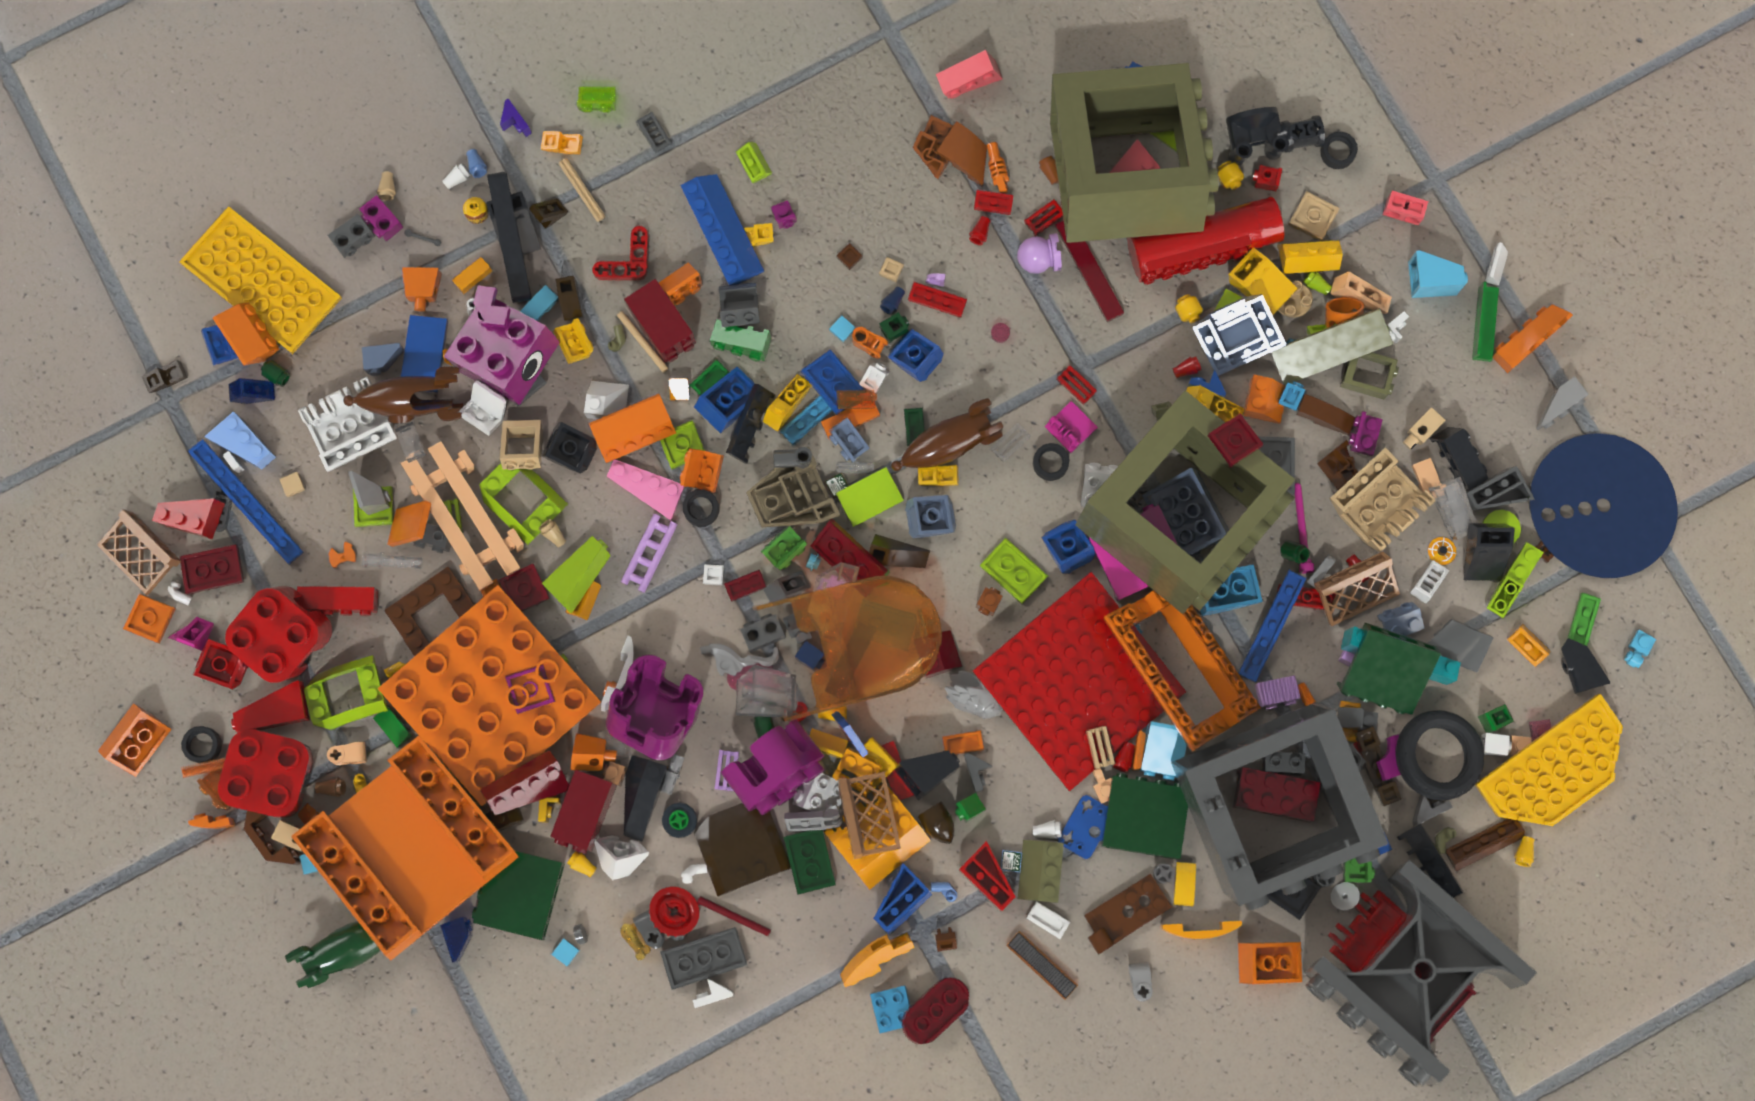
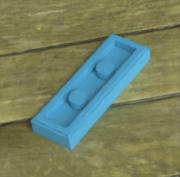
M819 396L781 429L780 433L793 446L833 410Z

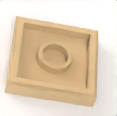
M1306 191L1288 225L1322 241L1340 208Z

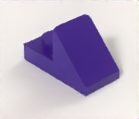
M506 99L500 122L502 130L505 131L513 125L519 134L522 132L525 137L532 134L529 126L511 101Z

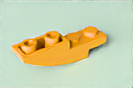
M908 932L889 940L886 934L857 953L840 974L844 986L855 985L860 980L874 976L881 971L879 964L888 962L893 957L905 954L915 948Z

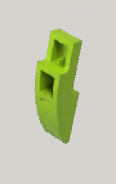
M1525 542L1519 554L1504 574L1486 608L1504 618L1544 552Z

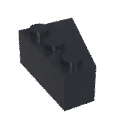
M1447 427L1429 438L1432 443L1436 441L1442 450L1439 453L1440 456L1447 458L1451 466L1449 470L1462 489L1471 490L1489 479L1486 474L1487 469L1478 458L1479 453L1472 446L1470 435L1463 428Z

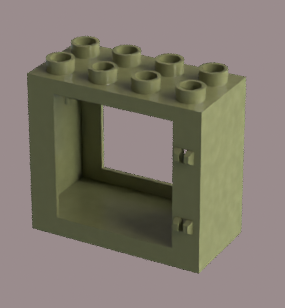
M1189 63L1052 74L1050 128L1067 243L1204 231L1206 216L1214 215L1215 213L1213 192H1218L1219 182L1217 169H1209L1206 162L1213 159L1211 138H1203L1201 132L1207 130V112L1205 107L1198 108L1195 102L1201 101L1202 86L1200 78H1191ZM1174 131L1180 167L1096 174L1091 138Z
M1186 390L1087 501L1075 526L1182 614L1185 613L1191 604L1199 611L1205 606L1218 588L1227 580L1245 556L1248 555L1294 500L1295 497L1287 490L1296 480L1259 449L1230 467L1207 436L1225 422ZM1173 449L1247 508L1201 564L1127 504V501ZM1237 486L1243 490L1242 493L1237 489Z

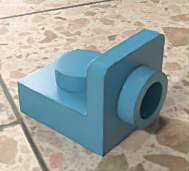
M1293 382V384L1287 383L1279 404L1297 411L1304 394H1306V390L1303 389L1304 385Z

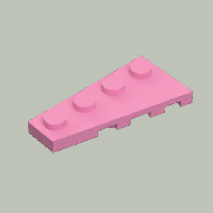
M616 459L613 460L607 475L610 480L672 521L685 488L681 486V483Z

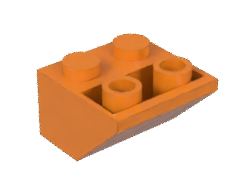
M689 262L659 282L673 305L681 304L686 299L685 297L689 294L697 293L701 286H703L700 274Z

